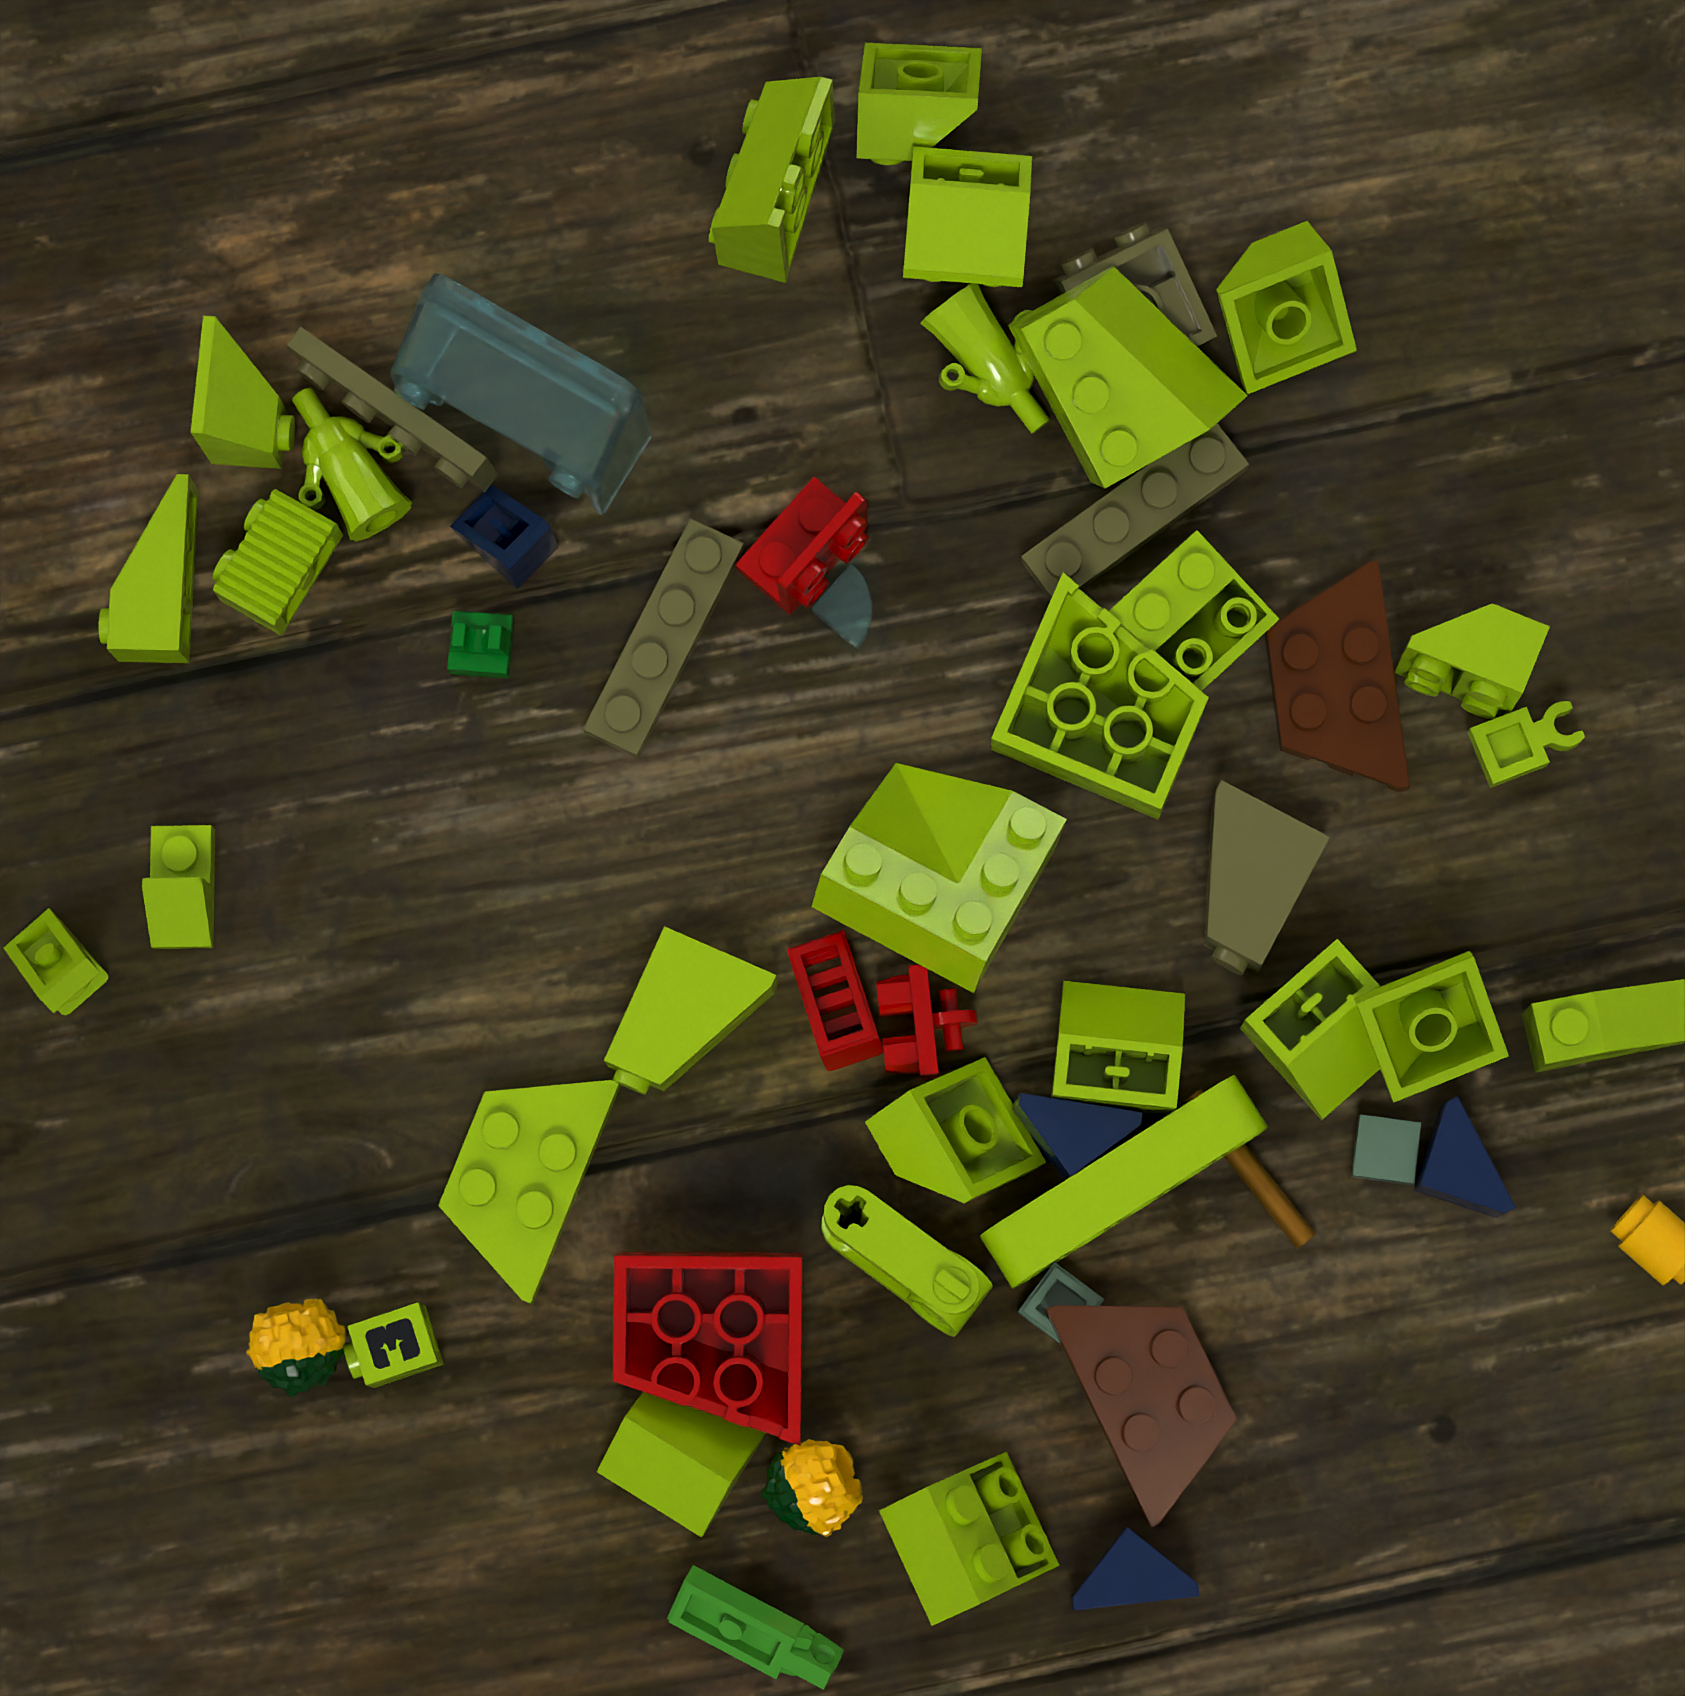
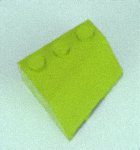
M811 77L766 82L759 101L750 100L742 128V133L746 134L740 153H734L726 177V191L720 207L717 208L709 233V243L715 244L718 265L786 283L836 121L832 79Z
M1113 266L1008 324L1090 482L1103 488L1113 485L1207 432L1248 396Z
M1063 572L991 737V750L1159 820L1209 697L1153 649L1150 650L1122 626L1121 621L1107 609H1102L1079 589L1078 584Z

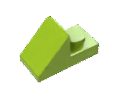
M212 825L151 826L150 878H142V891L150 943L153 949L214 948L215 829Z
M50 908L3 947L38 998L53 1013L58 1010L62 1015L70 1014L108 980L106 971Z

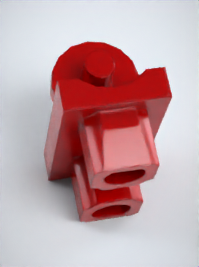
M921 965L908 966L909 974L898 975L876 982L880 1017L913 1013L916 1035L882 1038L886 1073L920 1074L921 1082L931 1081L939 1077L934 1030H943L945 1051L963 1050L961 1028L977 1025L978 1014L976 1010H959L957 989L940 990L941 1012L932 1014L927 968Z

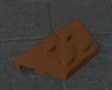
M1370 561L1278 620L1264 633L1280 751L1305 760L1315 759L1326 763L1331 769L1351 776L1355 773L1389 785L1388 789L1404 792L1408 791L1410 783L1379 561Z
M1051 1305L1045 1308L1044 1311L1148 1526L1153 1527L1159 1524L1237 1421L1183 1307Z

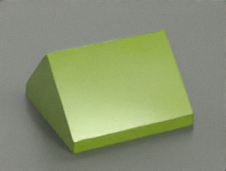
M642 1392L625 1415L597 1473L698 1536L703 1537L766 1433L748 1426L744 1427L726 1421L722 1417L687 1405L683 1406Z

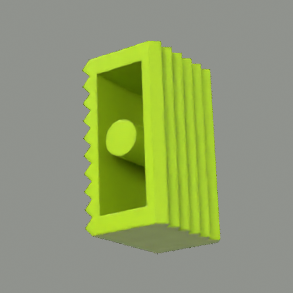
M274 489L267 501L261 498L253 505L244 523V530L248 531L244 540L239 544L236 552L229 549L223 554L215 567L212 579L216 582L213 591L221 602L282 636L343 537V533L337 523Z

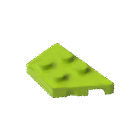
M612 1080L485 1091L438 1206L520 1299L531 1305L535 1301L621 1087L619 1083Z

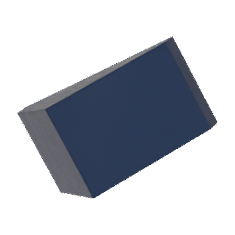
M492 484L450 526L459 537L517 590L558 548L552 529L543 518Z
M1020 1093L1014 1097L1012 1110L1063 1179L1071 1177L1139 1127L1143 1114L1142 1112Z
M1456 1097L1446 1102L1439 1109L1414 1191L1498 1218L1516 1207L1459 1098Z
M1126 1527L1071 1596L1072 1610L1075 1611L1197 1597L1200 1595L1196 1581Z

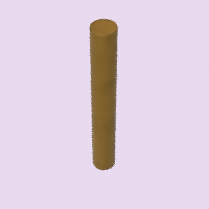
M1202 1089L1190 1096L1182 1105L1187 1104L1204 1093ZM1245 1144L1224 1157L1296 1249L1316 1235Z

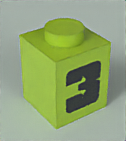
M419 1302L347 1326L352 1341L346 1342L343 1346L345 1358L353 1378L356 1379L363 1376L366 1386L376 1388L444 1365L427 1308Z

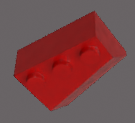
M617 1252L614 1255L613 1382L683 1406H690L722 1417L726 1421L744 1427H751L800 1446L803 1253Z

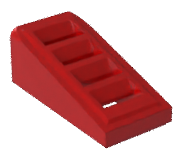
M844 930L786 949L825 1069L827 1071H834L881 1055L884 1052ZM840 957L841 966L808 976L807 967ZM848 981V988L815 998L814 991ZM852 1005L856 1006V1012L823 1022L821 1015ZM862 1028H863V1030H860V1031H857V1032H854V1033H851V1034H848V1035H845V1036H842V1037H839V1038H836V1039H833V1040H829V1039H831V1038H834V1037H837V1036H840V1035H843V1034H847V1033H850V1032H853V1031H856V1030H859V1029H862Z

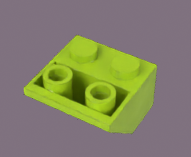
M913 146L903 278L923 279L930 282L974 283L990 287H1022L1031 192L1032 156Z
M1198 530L1109 610L1112 615L1122 622L1123 627L1150 650L1153 649L1201 691L1279 620L1274 612Z
M1492 603L1412 635L1394 673L1406 677L1405 685L1419 693L1436 697L1441 691L1463 700L1461 707L1469 713L1486 719H1495L1496 714L1503 716L1510 713L1522 696L1550 626Z
M1336 939L1249 1015L1240 1028L1321 1120L1327 1117L1380 1070L1354 997L1377 989L1380 985L1345 946Z
M1063 981L1051 1098L1148 1114L1168 1116L1177 1109L1183 1049L1185 994Z
M1007 1451L879 1510L931 1626L1060 1566Z

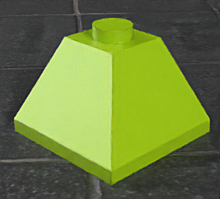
M865 43L858 92L857 158L871 159V161L881 165H896L903 161H912L913 146L932 148L977 111L982 48Z
M1308 221L1251 243L1216 289L1243 389L1247 395L1357 351L1332 250Z
M203 316L191 424L192 436L211 464L282 469L284 451H292L294 446V416L288 415V411L278 394L215 316Z
M1471 951L1354 997L1393 1102L1509 1056Z
M986 1057L909 1090L865 1121L879 1149L896 1176L962 1203L973 1200L1038 1169L1046 1163L1030 1133L1012 1110L1013 1104Z

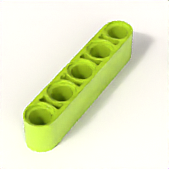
M1233 1075L995 1224L979 1237L1011 1288L1014 1289L1051 1267L1054 1262L1057 1263L1244 1145L1265 1131L1268 1125L1236 1075Z

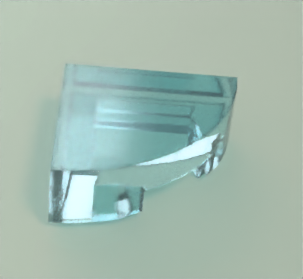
M851 563L812 607V611L853 647L859 650L867 638L871 627L872 601L865 579Z

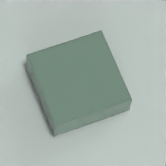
M1360 1114L1357 1120L1351 1177L1413 1185L1415 1182L1421 1122Z
M1054 1262L1017 1313L1060 1344L1044 1309L1051 1305L1100 1306L1104 1299Z

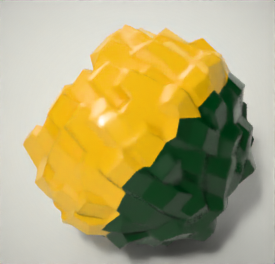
M305 1299L304 1304L286 1302L267 1308L266 1314L258 1313L254 1315L253 1328L249 1333V1349L246 1353L252 1359L260 1378L270 1383V1386L273 1388L284 1390L289 1397L296 1396L299 1392H305L311 1387L327 1384L329 1377L337 1370L340 1358L344 1355L343 1346L346 1340L345 1327L338 1324L333 1310H329L321 1299Z
M811 1439L801 1443L800 1446L794 1444L789 1448H783L781 1452L775 1455L770 1467L766 1470L768 1481L761 1490L762 1497L767 1500L769 1508L774 1510L780 1522L786 1523L795 1531L801 1530L811 1535L821 1534L824 1537L830 1536L833 1531L840 1530L842 1523L854 1513L857 1506L863 1500L861 1482L859 1479L853 1478L855 1474L853 1458L846 1451L845 1447L831 1444L828 1441H814Z

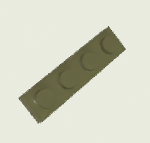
M301 326L286 345L300 363L295 370L302 377L322 391L330 383L345 394L341 403L365 422L370 423L376 416L392 428L387 435L412 455L416 456L421 448L438 460L434 465V469L457 487L463 489L469 481L485 493L499 473L486 456Z
M1217 423L1207 432L1145 466L1021 556V563L1049 600H1051L1063 572L1079 585L1080 590H1083L1248 470L1249 463Z
M689 519L583 728L586 735L639 760L736 567L735 564L739 561L745 549L744 543L696 520Z

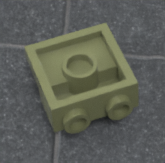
M1146 222L1134 225L1114 236L1118 247L1098 257L1094 249L1091 248L1063 261L1061 266L1065 274L1052 280L1060 296L1113 266L1196 346L1217 337L1168 228L1156 227L1150 230Z

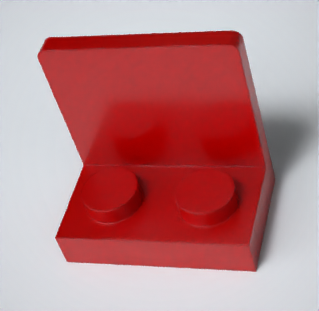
M813 477L735 564L736 570L787 614L791 615L800 604L805 608H809L828 587L830 581L825 576L841 559L845 564H848L867 543L869 536L864 533L869 528L866 498L860 493L855 492L845 503L817 478Z

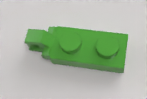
M694 1565L687 1574L667 1617L672 1625L774 1679H777L780 1673L791 1676L797 1675L823 1690L835 1672L844 1652V1649L822 1634L816 1633L808 1625H804V1623Z

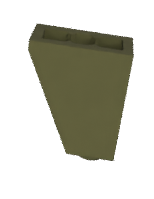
M1223 780L1220 781L1215 791L1211 807L1203 945L1214 951L1210 958L1225 969L1243 975L1247 968L1258 974L1330 837Z

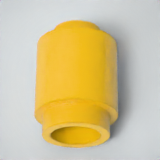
M1642 1194L1618 1219L1610 1232L1620 1240L1618 1247L1662 1286L1672 1278L1682 1285L1685 1282V1222L1660 1200L1652 1203Z

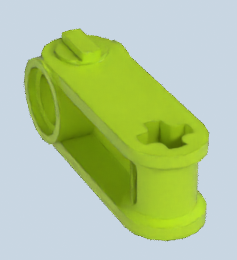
M847 1185L836 1189L829 1195L824 1205L821 1225L825 1241L835 1251L909 1304L929 1324L947 1335L956 1336L993 1286L988 1277L970 1261L948 1250L868 1190L859 1186ZM853 1210H856L862 1214L859 1225L852 1223L847 1229L839 1226L840 1213L848 1216Z

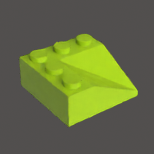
M895 763L852 822L821 873L811 907L974 993L1054 853L1067 819L1012 790Z

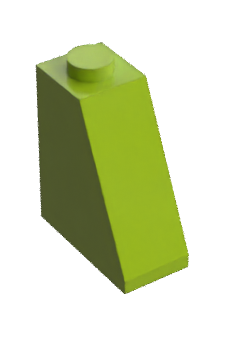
M664 926L605 1056L604 1062L609 1068L616 1071L612 1080L643 1095H646L650 1086L664 1092L774 995L779 984L777 975Z

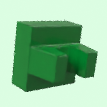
M453 611L447 665L449 674L509 679L515 623L513 615Z

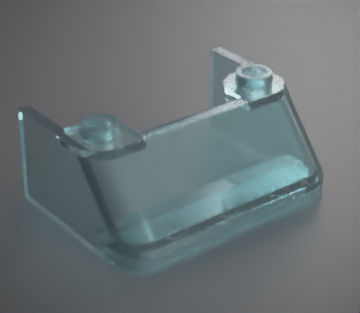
M434 273L420 294L390 371L396 386L394 391L401 398L420 409H425L428 403L441 406L445 402L541 457L546 467L552 471L548 480L555 487L575 498H579L583 492L588 494L593 510L604 515L652 437L641 393L618 374L456 281L441 274Z

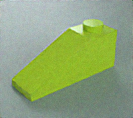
M176 474L111 587L109 608H101L100 642L101 644H107V650L118 662L190 663L199 489L189 474Z
M1685 979L1594 991L1531 1004L1522 1013L1535 1073L1684 1044Z

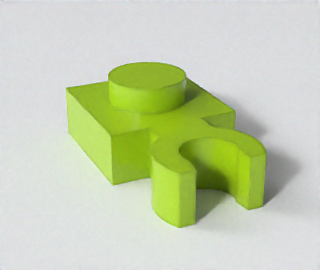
M1562 701L1553 704L1547 709L1541 720L1534 723L1527 707H1524L1469 729L1467 734L1490 788L1547 767L1550 761L1545 748L1550 747L1557 751H1568L1577 747L1585 738L1583 731H1578L1571 735H1562L1557 732L1554 726L1556 718L1567 715L1573 709L1571 702Z

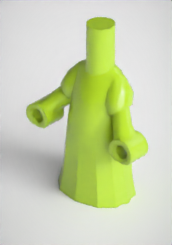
M969 284L933 310L920 323L933 333L960 363V365L951 363L941 371L939 383L944 389L949 391L960 389L974 393L983 403L996 407L1010 405L1031 434L1050 421V418L1029 392L1034 381V374L1017 341H1015L1013 346L986 302L979 284ZM1024 310L1020 312L1012 322L1032 311ZM964 369H965L971 376L966 375ZM954 373L957 380H949L947 374Z
M306 388L293 397L294 405L310 429L304 438L302 447L303 462L307 467L304 486L298 494L300 502L314 511L324 506L326 498L320 489L321 476H323L345 522L349 538L355 542L365 540L401 519L412 508V501L391 481L367 448L379 452L382 460L388 464H393L403 458L404 449L389 436L382 437L365 431L363 426L356 420L343 416L330 417L312 388ZM390 447H395L392 453H387ZM311 495H316L315 500L308 501Z

